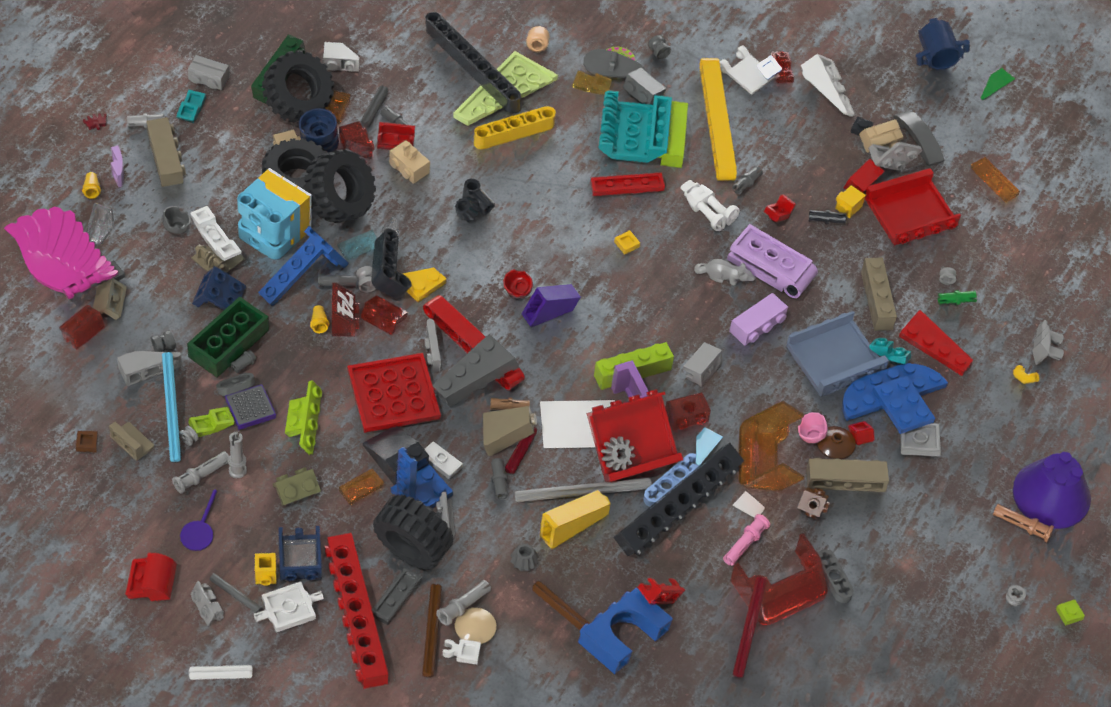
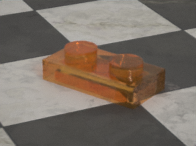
M333 90L334 95L326 110L332 112L336 117L337 124H340L351 99V94Z
M372 468L341 485L339 492L351 505L383 487L384 482Z

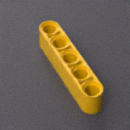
M545 106L480 125L474 130V146L481 150L550 130L555 124L556 111L550 106Z

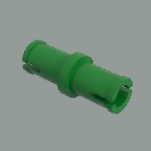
M955 290L951 293H938L937 297L939 305L953 303L960 305V303L977 301L975 299L977 298L975 290L964 292Z

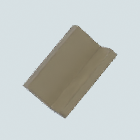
M114 278L98 285L91 316L95 318L105 313L115 320L120 318L127 287Z
M116 422L109 426L110 437L136 461L154 449V444L130 422H127L122 427Z

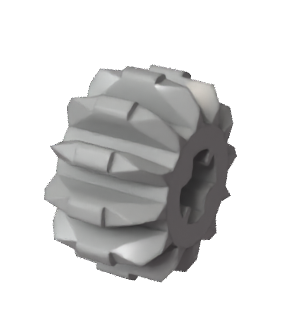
M612 437L610 438V443H604L607 449H602L601 452L606 455L602 460L607 461V467H613V470H618L619 468L624 470L626 469V464H632L630 457L634 458L635 454H631L634 446H629V440H624L623 437H618L617 439Z

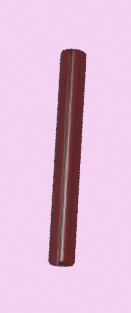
M756 577L733 670V676L743 678L754 636L767 579L763 577Z

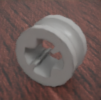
M950 267L941 269L940 282L945 285L954 284L956 282V270Z
M186 426L185 431L181 430L179 432L181 439L188 446H191L193 441L196 442L198 440L197 433L190 426Z
M1013 585L1008 589L1006 600L1013 606H1019L1023 603L1026 592L1021 586Z

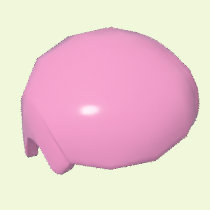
M811 412L804 415L800 426H798V433L801 439L807 443H819L826 437L828 432L825 417L820 413Z

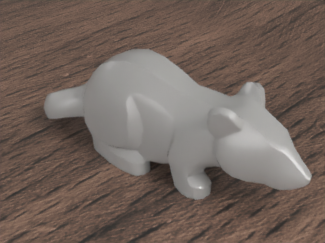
M722 259L711 260L708 264L700 263L694 268L695 273L702 274L707 272L710 279L719 283L729 280L731 285H736V279L741 281H753L756 279L744 263L740 266H735Z

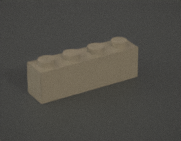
M168 117L146 121L147 134L161 187L182 184L186 171L184 164H180L182 156L181 152L176 149L179 147L177 137L173 138V135H175L173 124L169 123Z
M883 257L865 258L861 274L874 331L893 330L897 315Z
M814 458L808 460L806 467L807 487L811 489L886 492L889 483L887 461Z

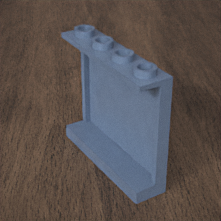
M854 311L842 313L831 320L827 319L815 326L811 325L802 331L793 332L788 337L787 349L820 397L846 388L859 378L887 368L889 360L886 356L879 357L869 349V342L853 321Z

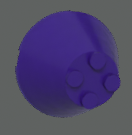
M1068 452L1052 454L1025 466L1019 471L1014 481L1013 498L1019 510L1030 519L1037 518L1043 524L1053 525L1054 529L1068 528L1076 525L1086 516L1090 508L1091 494L1079 462Z

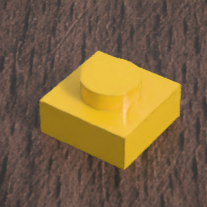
M630 230L614 239V243L624 255L640 247L639 240Z

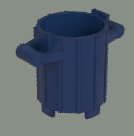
M932 18L928 24L921 30H918L919 39L924 49L921 53L916 54L918 66L928 65V68L931 66V68L936 70H946L958 63L960 58L963 59L964 53L970 51V41H956L949 22Z

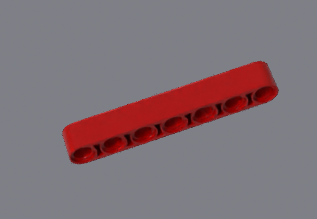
M437 295L423 305L425 314L430 319H433L434 323L466 353H469L486 337L441 295ZM517 368L514 371H508L504 374L505 376L495 380L509 391L524 381L525 376L522 370Z

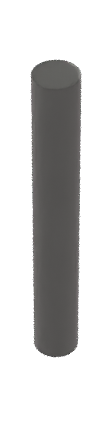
M215 573L211 575L209 580L255 613L261 612L262 607Z

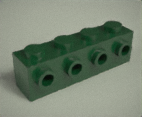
M290 34L287 35L251 85L254 99L266 104L267 97L264 98L262 93L265 88H262L265 72L281 55H285L287 52L293 51L295 53L298 50L303 51V54H305L306 50L303 40ZM286 74L285 82L290 76V74Z

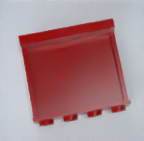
M931 168L867 186L865 200L894 246L905 244L911 240L921 239L931 234H938L948 229L952 230L958 226L961 214L954 215L932 182L934 173Z
M657 389L646 392L647 396L640 397L639 394L628 397L629 401L623 403L621 400L610 402L609 407L604 408L603 405L592 407V412L586 413L605 482H612L683 460L682 453H677L662 398L665 392H658ZM612 437L616 439L623 437L624 440L630 441L629 446H634L631 454H635V457H630L632 464H626V469L624 470L621 468L613 470V467L606 466L607 461L602 460L606 455L601 450L607 449L604 443H610V438Z

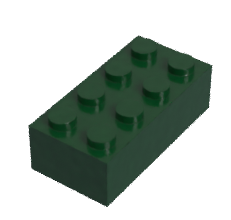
M238 297L187 343L188 358L218 378L231 366V362L244 354L243 352L247 351L269 331V316L243 298Z

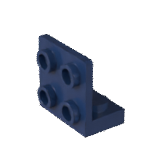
M214 266L204 274L192 304L200 307L203 303H208L209 301L225 310L238 297H242L246 285Z

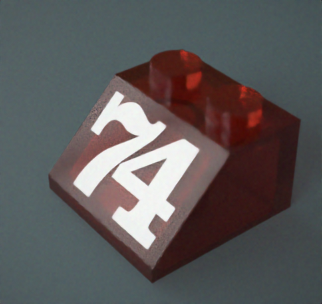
M332 283V336L355 337V329H359V318H355V314H359V302H355L354 293L338 283Z

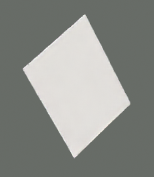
M615 400L540 401L544 448L595 447L586 413L592 412V407L603 405L604 408L609 407L610 402Z

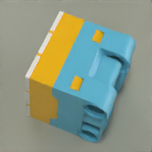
M269 168L237 197L238 212L242 215L238 222L239 238L271 259L277 260L282 258L284 254L306 235L304 231L309 226L311 227L312 195Z

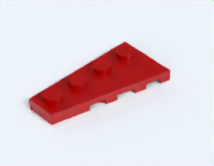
M921 310L915 314L899 334L900 338L961 376L972 365L973 359Z

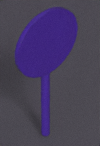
M213 490L201 521L189 522L181 530V542L189 550H203L213 540V531L205 523L217 490Z

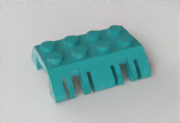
M606 91L604 94L603 104L605 107L602 111L600 129L603 134L599 137V149L611 159L645 163L666 154L672 97L654 95L653 105L618 101L619 91Z

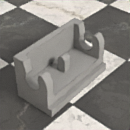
M704 342L683 366L684 371L691 373L687 374L686 378L702 387L723 363L722 350Z

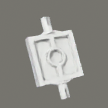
M301 582L262 594L265 610L254 613L255 621L258 622L268 618L277 633L315 620L316 615L312 608V603L323 600V594L319 591L309 595L304 590Z

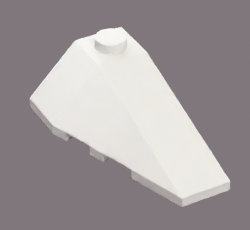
M817 54L803 63L801 67L805 79L809 80L845 115L854 116L850 101L843 94L846 90L839 82L841 77L833 60Z

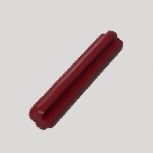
M534 427L533 434L519 441L505 466L506 473L513 475L516 472L537 434L536 427Z

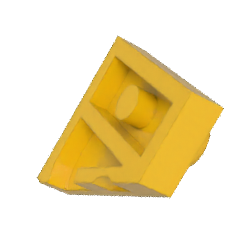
M434 267L403 273L410 279L412 284L406 292L418 303L446 284L447 280Z

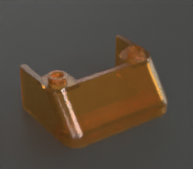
M781 401L743 421L739 429V454L744 460L739 465L741 468L739 470V483L752 489L781 491L804 480L802 474L786 464L781 463L777 465V443L788 437L789 425L803 418V413L785 401Z

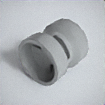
M364 266L359 268L356 276L359 281L360 291L365 293L374 291L376 288L371 282L372 267Z

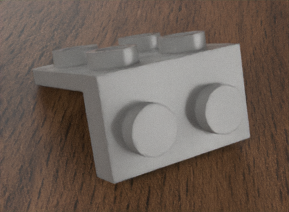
M897 142L891 148L875 144L868 148L876 166L899 171L904 169L911 160L915 159L922 152L920 146Z

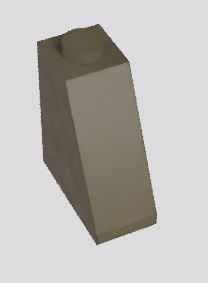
M529 406L483 413L484 448L488 456H492L534 433V425H537V419Z

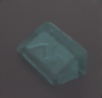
M370 230L343 241L337 246L345 259L349 260L373 250L374 242L377 238L374 231Z

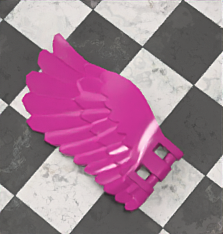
M55 206L49 210L44 208L37 209L33 212L32 216H21L17 218V223L8 224L4 228L17 241L31 275L42 285L64 293L68 299L73 298L74 294L78 292L82 293L91 288V285L96 282L100 283L118 275V271L114 270L115 267L112 266L111 262L107 261L105 256H101L99 249H95L94 242H89L88 233L83 232L82 222L76 221V215L71 210L64 212L61 208Z

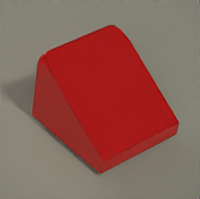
M866 421L848 425V429L857 445L874 441V428Z

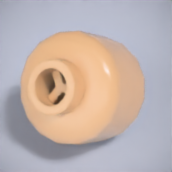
M540 26L531 28L526 39L528 48L534 52L544 51L549 44V32Z

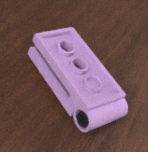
M751 224L747 226L731 245V252L727 257L728 261L737 266L744 263L746 268L755 277L781 292L784 290L791 298H798L818 273L811 259Z

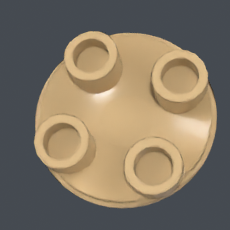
M469 608L465 610L462 616L456 618L455 631L460 639L481 642L483 644L494 636L496 621L492 614L484 609Z

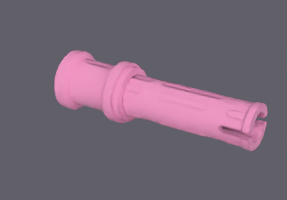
M757 514L754 517V521L745 527L744 534L723 557L726 564L733 566L751 543L759 540L760 534L770 527V522L765 516Z

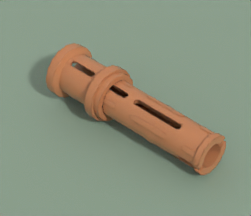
M997 504L993 513L994 516L1027 530L1029 535L1034 534L1043 538L1045 542L1049 540L1054 529L1053 525L1043 524L1037 518L1030 519L1000 504Z

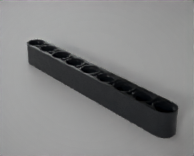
M430 12L426 14V32L507 112H520L522 109L520 91L439 13Z

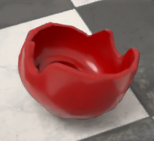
M513 269L503 279L504 288L511 297L525 298L533 289L532 278L525 271Z

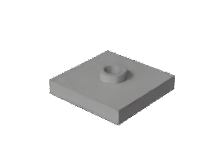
M931 423L900 434L901 454L940 456L939 424Z

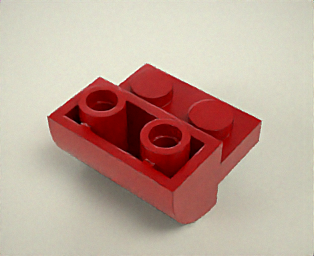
M148 553L147 558L133 559L125 595L128 599L148 597L151 601L169 600L171 598L177 563L172 558L159 553Z

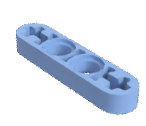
M691 453L685 456L682 461H679L648 487L644 493V503L650 507L700 466L697 464L689 466L690 462H696V454ZM677 471H681L685 474V476L683 478H678L675 476L674 473ZM665 482L669 483L671 485V488L664 489L662 488L661 484ZM657 494L656 499H655V498H651V499L649 498V496L653 497L654 495Z

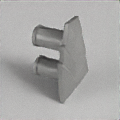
M1047 320L1038 325L1032 352L1036 365L1047 356L1060 361L1064 354L1063 349L1051 346V343L1059 346L1063 341V334L1051 331L1047 325Z

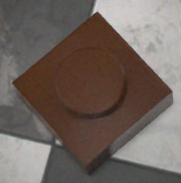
M77 431L76 452H97L98 431Z

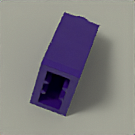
M572 284L537 287L521 314L529 326L534 327L573 311L581 297Z

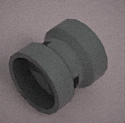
M656 35L648 42L649 48L654 51L657 59H664L671 53V48L662 35Z
M170 330L163 332V335L151 337V343L155 352H164L167 349L172 350L176 348V342Z

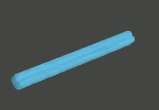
M164 352L162 354L170 461L179 462L181 460L173 354L171 352Z

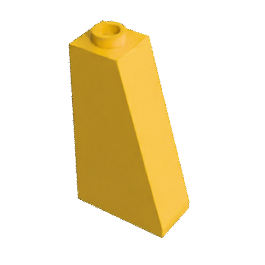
M597 490L543 513L540 537L551 549L556 548L609 515L610 501L608 497L602 495Z

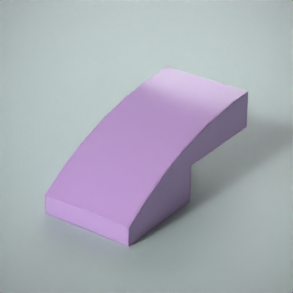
M117 145L111 147L113 160L111 162V170L118 187H122L124 181L123 160Z

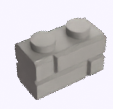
M197 55L188 67V80L195 84L207 85L211 89L222 90L230 77L229 65Z

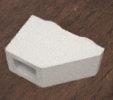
M325 42L323 64L325 63L328 66L327 70L359 72V56L343 43Z

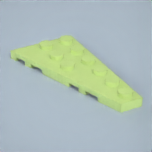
M516 51L497 68L520 91L521 98L558 80L557 74ZM480 86L453 113V118L468 126L503 107Z

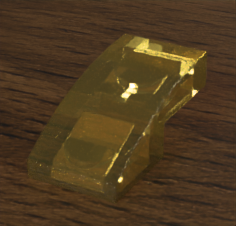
M578 70L571 87L590 93L605 94L609 90L612 80L598 73L593 77Z

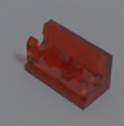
M86 305L63 323L59 329L66 343L71 341L73 348L77 350L105 328L101 313Z

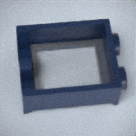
M316 526L315 535H303V528H296L295 535L283 536V527H279L280 580L294 581L298 579L315 580L322 578L320 526Z

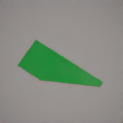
M1000 68L990 75L981 99L984 100L1015 78L1003 68Z

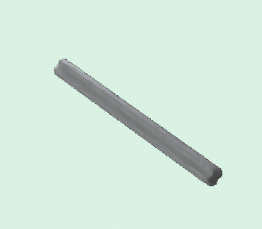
M650 478L521 490L515 491V501L523 502L584 496L597 490L601 494L644 490L652 484Z

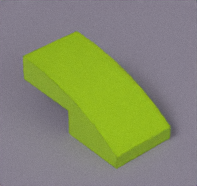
M223 407L209 410L208 415L191 417L188 423L197 433L198 437H202L234 425L235 421L229 408Z

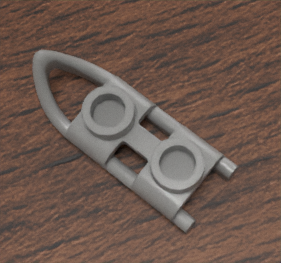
M442 492V496L439 498L440 501L436 502L437 510L439 513H442L441 519L446 521L454 538L455 525L452 500H447V493Z

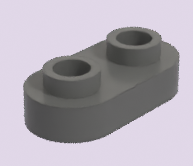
M242 373L220 381L216 385L218 394L225 397L226 395L252 388L255 385L254 375L252 373Z

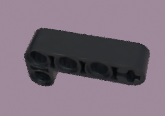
M387 228L374 242L371 282L376 289L395 299H399L412 284L407 276L396 271L399 237L394 230Z

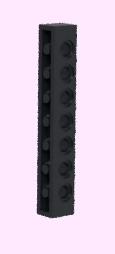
M731 443L721 447L613 538L627 556L634 553L637 556L646 549L644 546L646 543L649 542L651 544L660 537L658 535L659 532L662 530L666 532L673 526L672 522L675 519L677 521L682 519L687 514L686 510L689 507L693 509L700 504L699 499L702 496L706 498L714 492L712 488L715 485L719 487L725 483L727 475L731 474L732 476L741 469L739 465L744 462L743 458ZM706 475L709 476L710 481L706 479ZM692 486L696 488V492L693 491ZM665 508L669 511V515L666 514ZM651 520L655 522L656 527L652 525ZM637 531L641 533L642 539L638 537Z

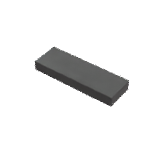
M404 567L372 609L373 617L388 625L421 582L422 577Z

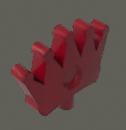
M98 113V118L95 114H92L93 119L87 116L88 121L83 119V123L89 130L94 128L100 130V127L107 126L106 114L102 117L101 113Z

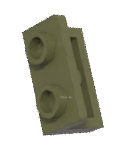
M306 467L296 470V475L288 477L285 474L276 478L277 482L272 485L273 488L276 487L282 506L321 492L313 469L307 471Z

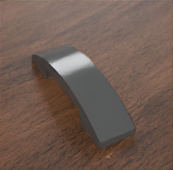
M907 110L894 115V119L897 120L901 129L906 128L918 146L922 148L920 155L928 166L944 162L943 153L935 136L917 114Z

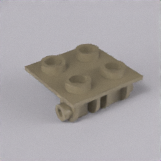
M200 244L195 248L196 254L191 257L207 272L216 266L227 273L245 260L239 254L224 261L209 246Z

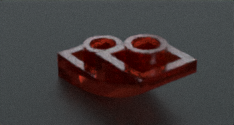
M784 51L771 52V56L782 69V71L775 75L776 83L794 82L789 53Z

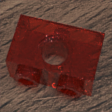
M703 392L666 401L665 409L673 431L677 429L683 430L693 425H702L709 421L711 410Z

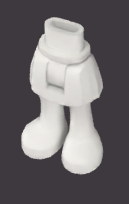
M692 180L687 181L681 186L691 208L695 212L702 211L711 222L710 225L715 231L723 230L726 224L728 226L731 225L738 217L740 209L737 206L731 205L725 208L715 198V193L706 186L694 183ZM708 205H710L718 214H715V213L708 207Z

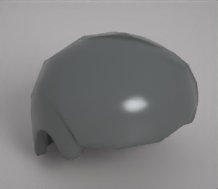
M171 206L164 210L162 222L167 231L174 234H182L190 228L191 218L187 211L185 213L181 212L178 206Z

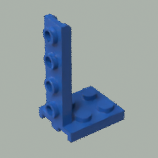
M309 226L304 232L310 238L258 293L273 306L322 254L336 267L340 264L345 269L349 262Z
M402 447L398 450L396 485L391 487L392 494L413 497L430 508H434L436 502L440 501L439 498L442 496V492L447 493V499L453 496L452 489L430 464L417 471V461L407 455L406 448Z

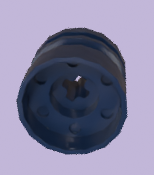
M321 108L305 112L299 121L301 139L315 142L317 146L320 145L328 153L336 151L339 145L337 120L334 114Z

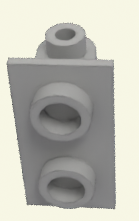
M197 581L191 592V597L197 605L201 617L207 626H210L214 619L220 621L224 618V611L218 602L211 603L216 600L211 587L206 583L201 585Z

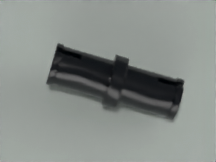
M810 209L809 221L825 222V224H829V222L845 224L846 212Z

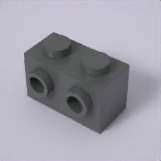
M642 68L629 73L622 87L641 104L653 105L654 95L663 96L666 90L662 84Z

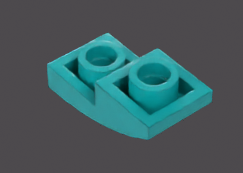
M877 338L869 345V349L881 357L885 355L890 361L906 364L911 359V351L905 350L902 347L893 348L894 341H888L886 338Z

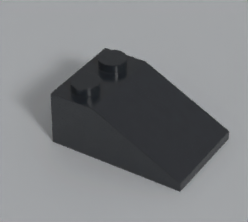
M397 426L389 428L363 442L364 448L393 485H396L398 450L402 447L406 448L407 455L411 459L414 458L417 461V471L429 465V455L420 443Z

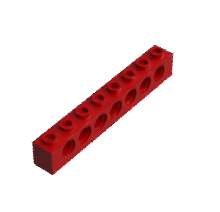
M352 533L327 537V545L324 546L326 558L330 557V574L334 575L336 579L333 580L335 593L339 592L340 595L337 598L339 610L344 611L342 621L344 628L348 627L349 633H346L348 645L353 647V651H351L353 664L357 663L358 669H356L357 681L362 682L363 689L388 684V670ZM366 644V645H368V646H367V647H362V646H360V645ZM371 662V663H373V664H372V665H366L365 663Z

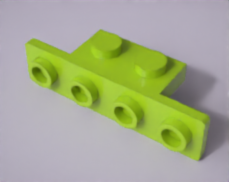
M313 380L308 382L306 397L289 401L285 434L288 437L301 434L299 445L309 455L313 454L322 397L321 388Z

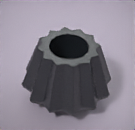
M459 198L455 205V211L457 216L461 218V221L466 220L468 222L469 220H474L480 210L479 202H476L475 198Z

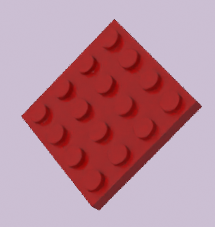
M423 353L347 366L364 433L441 419V413Z

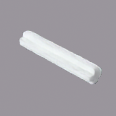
M252 666L190 667L189 677L190 679L251 678Z

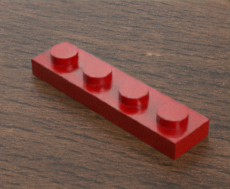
M662 172L593 177L590 179L593 196L664 191L665 189Z

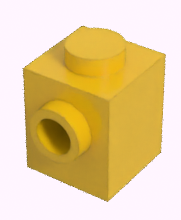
M851 185L847 190L838 194L835 209L841 213L846 212V217L851 218L863 206L865 194Z
M276 553L255 554L256 584H276Z

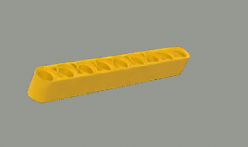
M701 58L700 75L717 181H735L737 169L719 59Z

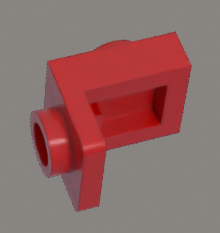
M783 194L780 195L777 203L766 206L764 213L772 221L780 222L790 217L796 204Z

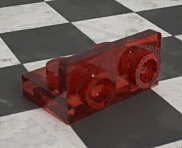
M376 295L365 302L361 319L392 335L397 324L406 319L408 312Z

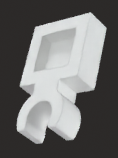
M460 639V643L455 644L452 640H445L444 646L450 647L451 650H443V656L446 658L457 656V662L477 665L481 642Z

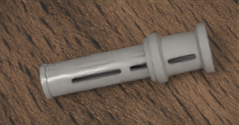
M233 432L229 436L231 453L228 458L229 474L233 478H242L247 472L245 466L246 457L243 455L242 435L239 434L238 438V432Z
M223 451L194 469H187L183 475L173 477L174 487L179 493H184L185 489L193 484H199L200 479L226 465L229 455Z
M482 580L459 599H452L445 608L438 609L437 617L444 625H449L455 617L462 616L467 607L491 591V586L485 588L489 583Z

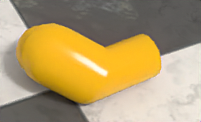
M1021 365L1016 366L1013 370V376L1022 384L1039 381V374L1037 372L1027 374L1025 373V368Z

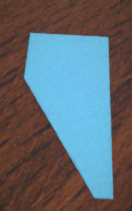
M706 427L696 437L697 465L704 461L723 438Z

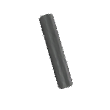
M379 86L361 119L362 126L369 127L388 93L387 87Z

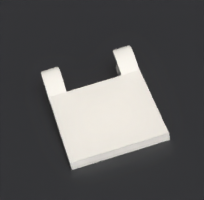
M740 46L736 53V56L743 60L731 68L725 59L719 62L721 72L729 75L751 95L775 78L774 76L770 80L766 79L757 67L760 62L751 56L744 46Z

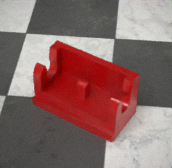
M379 122L377 149L392 150L404 141H408L414 147L415 126Z
M869 159L848 179L843 188L846 190L852 185L864 193L867 186H871L884 173V170L876 166Z
M648 578V582L651 585L640 583L638 589L649 604H673L685 592V589L680 587L673 578L668 579L672 586H667L664 583L657 584L653 578Z

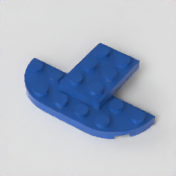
M911 363L897 365L854 381L844 394L842 402L843 415L846 421L884 409L899 433L902 434L934 423L935 417L921 396L946 388L948 382L940 373L929 367Z

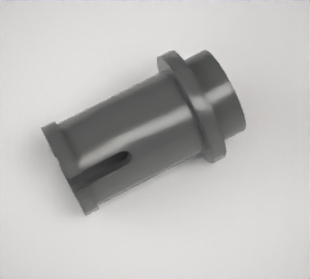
M251 350L243 352L244 355L230 363L236 373H239L249 364L253 365L255 363L256 356Z

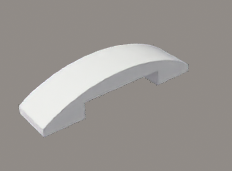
M208 206L190 213L200 234L220 259L225 261L242 254L233 239L229 240L216 223V217Z

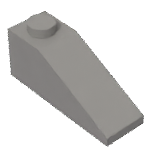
M134 351L117 357L118 369L126 385L129 386L163 374L162 354L164 352ZM171 352L173 354L174 369L182 367L180 352Z

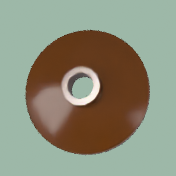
M838 426L828 427L826 437L817 443L820 452L828 458L845 459L852 455L856 443L853 435L848 430Z

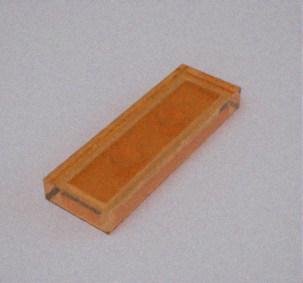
M986 157L972 163L971 169L1005 202L1019 195L1020 191Z

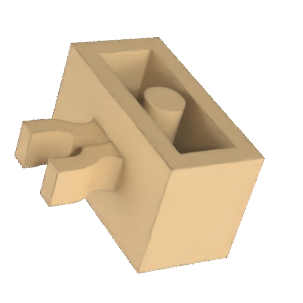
M404 141L390 150V165L413 184L430 173V161L408 141Z

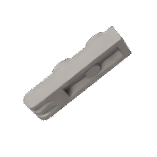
M428 319L426 326L427 338H424L425 349H429L427 363L431 365L432 372H440L441 359L435 323L433 319Z

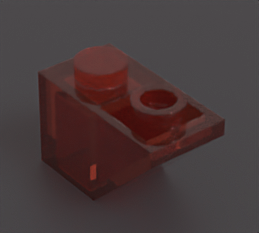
M360 121L339 127V140L344 149L355 152L360 157L366 159L373 158V151L375 150L373 141L368 139L367 130L365 127H362Z

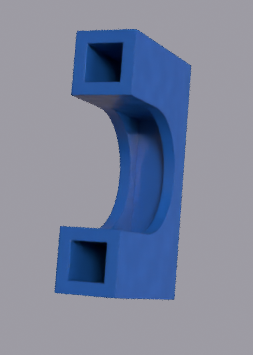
M636 587L633 591L626 592L617 603L613 602L606 612L599 613L592 623H586L580 630L581 634L578 643L615 674L628 664L632 650L613 634L611 630L612 625L619 622L632 623L656 641L669 631L673 618L657 604H649Z

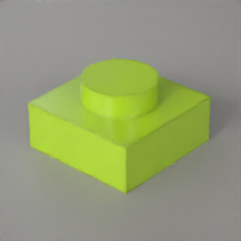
M1075 599L1059 604L1056 607V611L1065 626L1081 621L1085 617Z

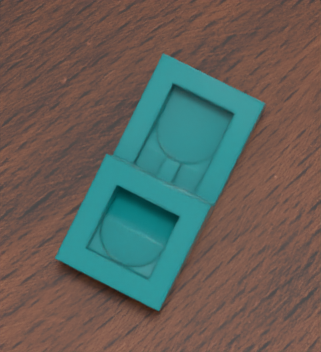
M188 90L184 102H181L176 118L194 123L206 100V94Z

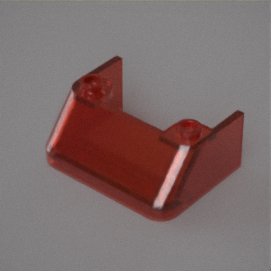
M804 533L800 534L795 550L801 559L800 563L804 570L776 583L770 584L768 579L762 575H754L748 578L738 562L734 564L730 581L748 608L756 577L767 579L757 619L762 625H770L824 600L827 596L828 586L821 558Z

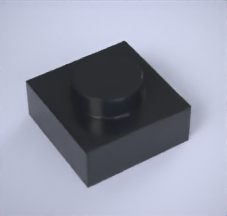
M857 116L850 133L860 136L864 129L873 127L874 122Z

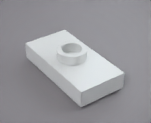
M434 441L424 449L429 455V464L449 480L463 467V463Z

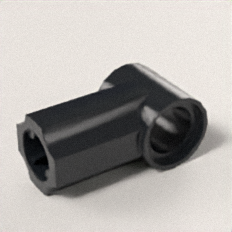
M467 179L464 183L462 197L475 198L476 202H479V211L482 214H488L494 208L495 203L480 188L478 180Z

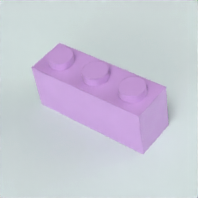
M771 293L733 319L729 332L746 346L750 342H755L764 332L768 333L777 323L781 324L787 317L788 306L775 294Z

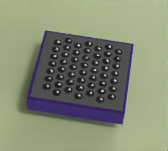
M262 384L225 396V401L239 430L276 418V413Z

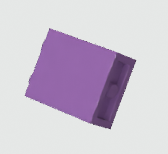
M633 360L615 365L611 386L614 394L625 391L628 397L638 394L640 397L647 396L646 392H648V389Z

